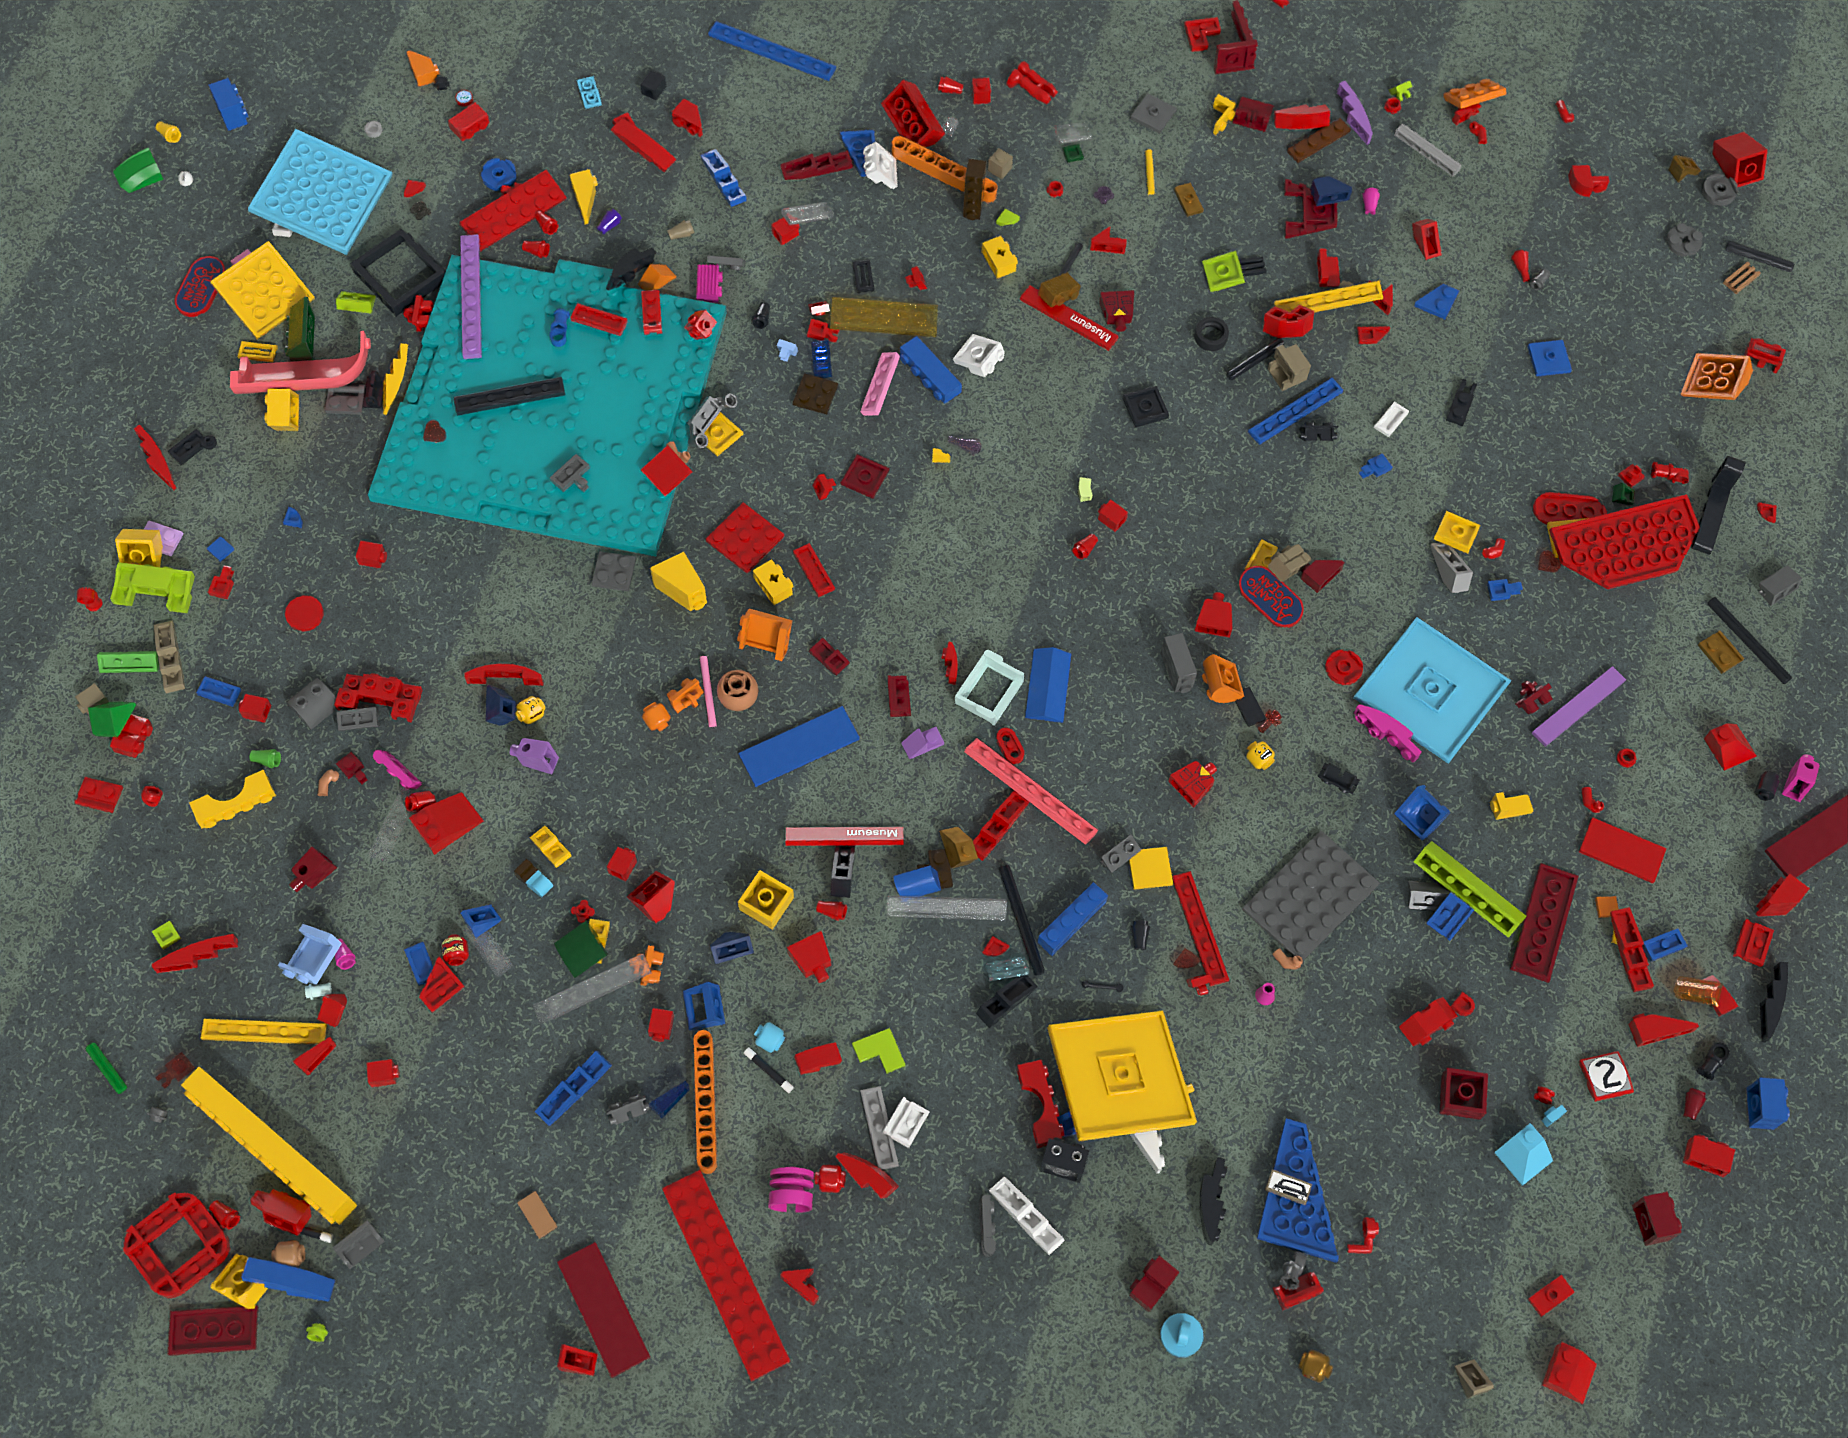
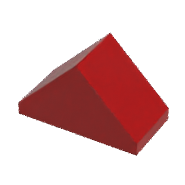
M561 1345L557 1367L560 1371L594 1376L598 1354Z

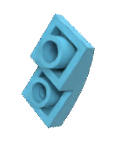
M594 77L577 80L585 109L601 106L602 103Z

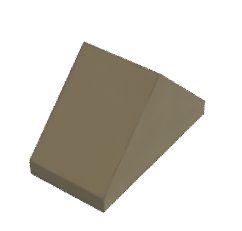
M1475 1360L1455 1366L1467 1399L1486 1393L1494 1388L1493 1383Z

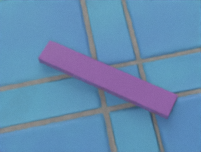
M1612 666L1536 728L1532 734L1546 747L1622 685L1626 679Z

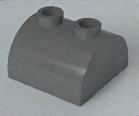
M315 678L286 701L287 706L310 730L337 710L334 705L336 697L318 678Z

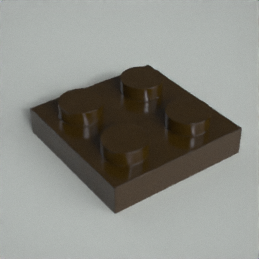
M804 373L793 405L827 415L837 391L838 383Z

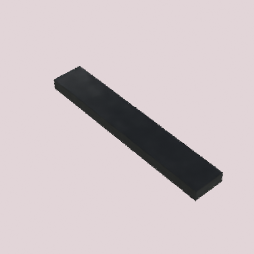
M562 377L457 396L454 397L457 416L564 396L565 390Z

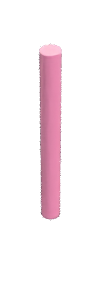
M701 656L700 665L709 727H715L717 725L707 656Z

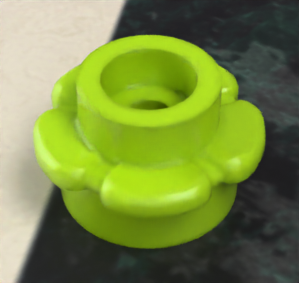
M318 1323L313 1324L312 1327H308L306 1330L308 1332L307 1338L311 1341L322 1342L325 1335L327 1336L328 1334L325 1326Z

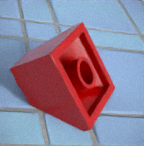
M1726 723L1710 730L1704 738L1724 771L1757 757L1737 724Z
M655 871L631 892L627 898L649 920L657 923L663 920L671 910L675 882L671 878Z

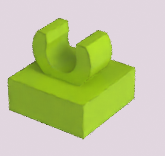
M1411 81L1389 89L1390 94H1397L1396 98L1399 101L1403 100L1402 94L1406 98L1411 97L1410 92L1406 90L1412 87Z

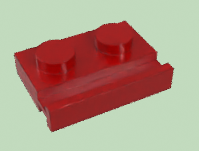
M85 777L78 792V798L74 803L113 813L123 787Z
M1746 919L1743 922L1733 956H1738L1742 960L1762 967L1774 930L1758 923H1752Z

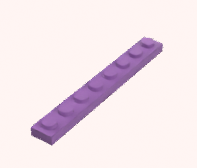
M479 235L461 236L463 358H482Z

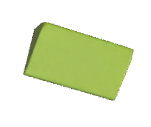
M342 291L336 298V309L372 313L376 296Z

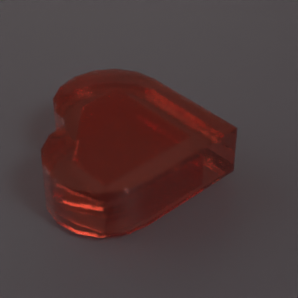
M431 420L426 424L423 436L424 441L443 442L446 439V432L440 427L439 422Z
M1543 551L1539 557L1538 570L1558 572L1561 567L1560 561L1555 558L1551 551Z

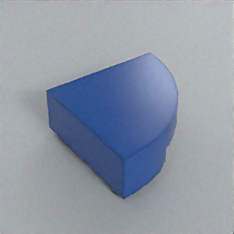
M288 507L283 524L302 528L303 522L300 514L294 508Z

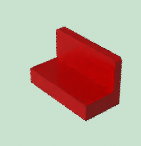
M1319 249L1317 255L1319 287H1338L1340 285L1338 258L1327 257V249Z

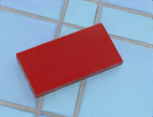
M1592 817L1579 852L1650 883H1654L1667 848Z

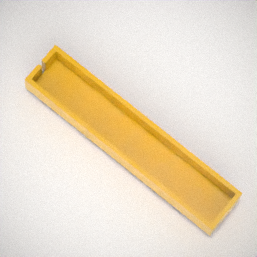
M198 1067L181 1084L186 1090L183 1093L237 1142L243 1145L253 1156L259 1159L269 1170L273 1171L285 1184H288L301 1198L303 1197L310 1206L331 1224L337 1222L340 1225L357 1207L356 1203L201 1067Z

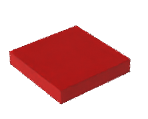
M668 445L641 469L664 496H667L692 473L691 469Z

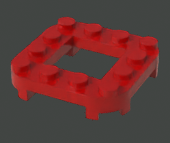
M189 1193L171 1194L168 1196V1201L136 1226L131 1225L126 1231L127 1234L123 1247L124 1253L131 1259L150 1285V1288L165 1298H175L184 1294L223 1263L230 1252V1242L226 1233L204 1204L193 1194ZM184 1217L202 1240L205 1248L171 1274L149 1244Z

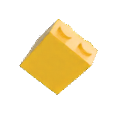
M684 552L650 568L655 588L689 611L694 609L700 610L707 603L705 587Z

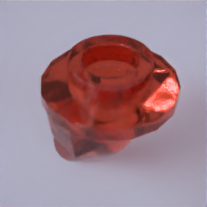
M1268 709L1265 714L1267 719L1258 727V730L1264 733L1272 724L1275 727L1282 723L1280 720L1282 715L1276 709L1273 711Z

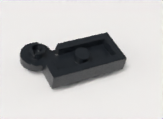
M195 429L169 449L168 453L182 466L203 448L208 450L215 448L217 440L212 435L204 437L201 432Z

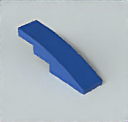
M716 149L700 155L719 190L731 207L747 201L746 195L739 187L737 179L731 173L729 165Z
M595 1051L582 1066L577 1067L566 1081H562L535 1112L548 1126L552 1125L612 1065L598 1051Z
M249 1257L242 1274L243 1281L264 1284L265 1288L286 1291L287 1295L323 1301H330L335 1283L333 1279L310 1271Z

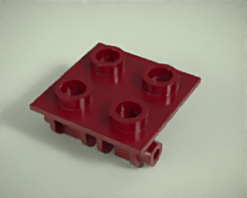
M1241 97L1233 123L1265 132L1274 105Z

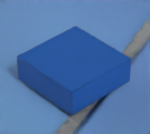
M220 536L207 550L221 562L234 551V548Z

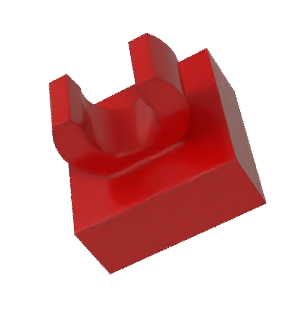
M918 266L911 268L913 275L905 277L909 287L918 286L920 290L927 289L924 276Z
M1633 464L1618 475L1631 488L1645 478L1641 473L1642 470Z
M825 474L817 475L812 486L819 500L827 498L829 492L833 490L832 486H836L833 478L827 479Z
M1202 974L1186 979L1190 988L1195 987L1198 995L1208 994L1205 984L1212 982L1210 974Z

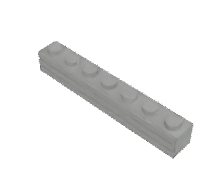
M1402 124L1396 129V137L1454 177L1460 171L1462 165L1443 153L1442 150L1426 141L1425 138L1419 136L1408 126Z

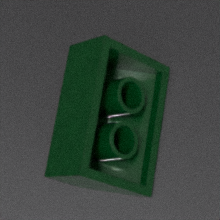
M303 297L290 308V315H287L289 330H286L288 345L285 346L286 356H289L291 362L313 360L315 314L308 297Z

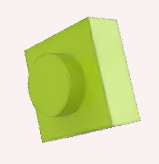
M171 921L152 931L163 950L181 939Z

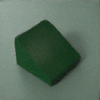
M1624 483L1613 486L1612 502L1634 505L1635 490Z

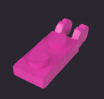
M375 750L373 754L374 760L378 764H384L389 774L401 780L400 784L406 789H417L422 785V782L392 754H389L388 751Z

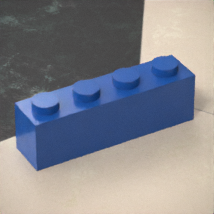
M917 336L900 347V360L902 363L908 364L911 367L910 369L914 376H919L922 379L923 385L933 391V395L938 401L941 400L945 404L961 393L962 384Z
M1093 882L1039 935L1037 943L1053 956L1106 903L1108 895Z

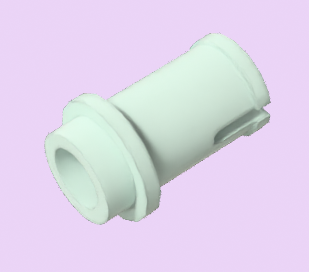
M331 983L309 984V986H305L306 998L313 1000L314 997L332 994Z

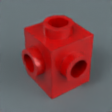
M706 310L696 311L688 318V323L684 328L692 338L696 340L706 339L712 334V329L717 321Z

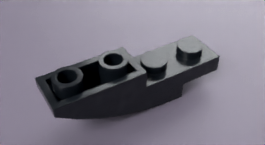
M634 248L627 252L616 263L606 289L609 291L619 288L627 282H632L636 276L635 273L654 263V257L657 252L653 248L643 252H639Z
M1217 1157L1212 1176H1203L1200 1188V1220L1207 1244L1211 1246L1214 1241L1219 1240L1221 1229L1218 1228L1219 1220H1224L1226 1209L1223 1208L1224 1201L1216 1199H1220L1223 1186H1219L1221 1178L1225 1179L1228 1169L1227 1166H1224L1226 1159Z

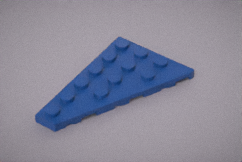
M1286 1118L1273 1170L1312 1184L1306 1205L1268 1192L1257 1239L1337 1263L1339 1256L1336 1252L1335 1239L1331 1231V1223L1323 1199V1191L1311 1150V1142L1308 1138L1307 1126L1304 1123Z

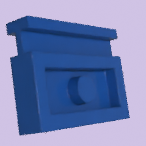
M1450 892L1426 924L1450 941L1475 909L1453 892Z

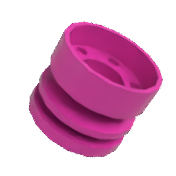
M783 1167L770 1171V1178L773 1179L770 1181V1186L779 1190L769 1192V1209L787 1212V1204H796L795 1212H808L812 1210L813 1194L804 1190L813 1188V1182L811 1181L814 1179V1172L798 1167Z

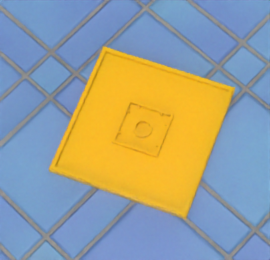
M1163 1011L1048 1026L1047 1029L1078 1141L1196 1124L1197 1120Z

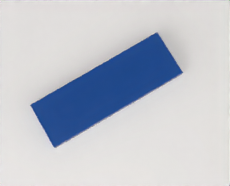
M841 706L739 753V757L754 786L757 787L860 740V737L845 709Z

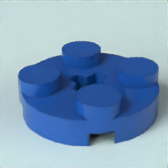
M491 159L483 166V171L481 172L482 181L485 186L494 191L501 190L502 185L510 187L516 181L515 167L509 160Z

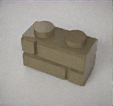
M1299 544L1292 547L1288 545L1281 553L1278 551L1270 558L1272 561L1268 568L1273 574H1276L1275 576L1280 582H1283L1300 572L1311 561V557L1306 552L1304 553L1303 548Z

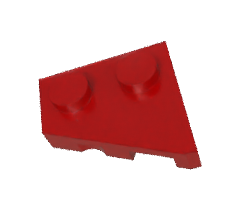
M438 957L419 998L433 1013L461 991L464 985L445 962Z

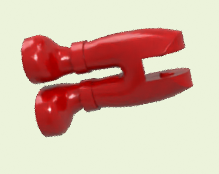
M1025 61L1021 62L1018 68L1011 73L1006 84L1010 88L1020 84V87L1024 88L1032 97L1045 104H1048L1051 101V97H1055L1058 93L1053 84L1049 83L1033 69L1031 70L1029 64Z

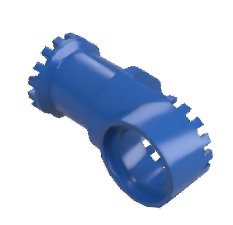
M557 308L554 311L555 318L551 324L549 336L552 345L561 347L567 341L566 323L570 313L564 309ZM556 335L563 336L560 340L553 339Z

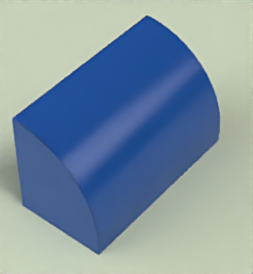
M931 866L893 876L897 891L903 900L913 899L941 890L938 872Z

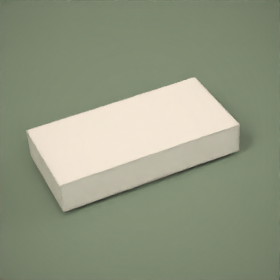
M1394 401L1374 428L1390 437L1408 415L1409 410Z

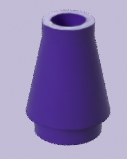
M614 209L608 210L596 228L602 231V234H605L620 224L622 217Z

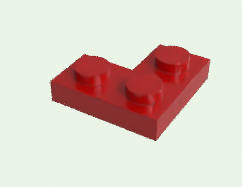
M1218 17L1185 21L1184 26L1192 52L1208 50L1209 44L1206 36L1220 35L1221 33Z

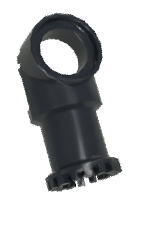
M1720 1042L1712 1045L1705 1057V1062L1696 1070L1698 1074L1704 1075V1078L1706 1077L1709 1081H1713L1715 1072L1719 1067L1723 1066L1730 1055L1729 1047ZM1714 1048H1721L1724 1056L1722 1058L1717 1057L1714 1054Z

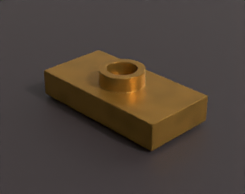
M1191 183L1174 188L1187 217L1203 212L1204 209Z

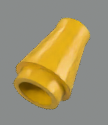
M163 122L156 124V130L168 142L175 143L180 139L181 132L178 127Z

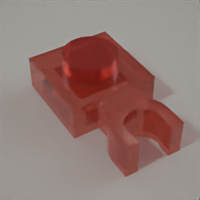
M181 1052L165 1065L168 1071L160 1073L155 1078L160 1081L163 1077H166V1082L162 1084V1087L165 1089L171 1084L172 1079L176 1078L179 1082L194 1070L195 1067Z

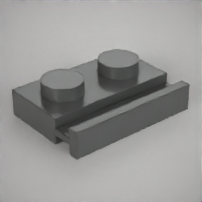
M710 255L707 258V263L719 265V269H723V266H730L731 270H740L741 267L745 268L746 263L742 258Z

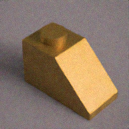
M959 827L940 831L951 868L968 865L978 859L972 839Z

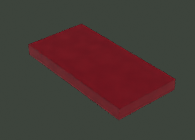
M255 1305V1309L238 1306L170 1311L168 1355L256 1350L258 1306Z

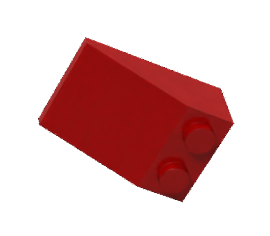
M462 792L426 806L409 818L415 830L434 855L484 822Z

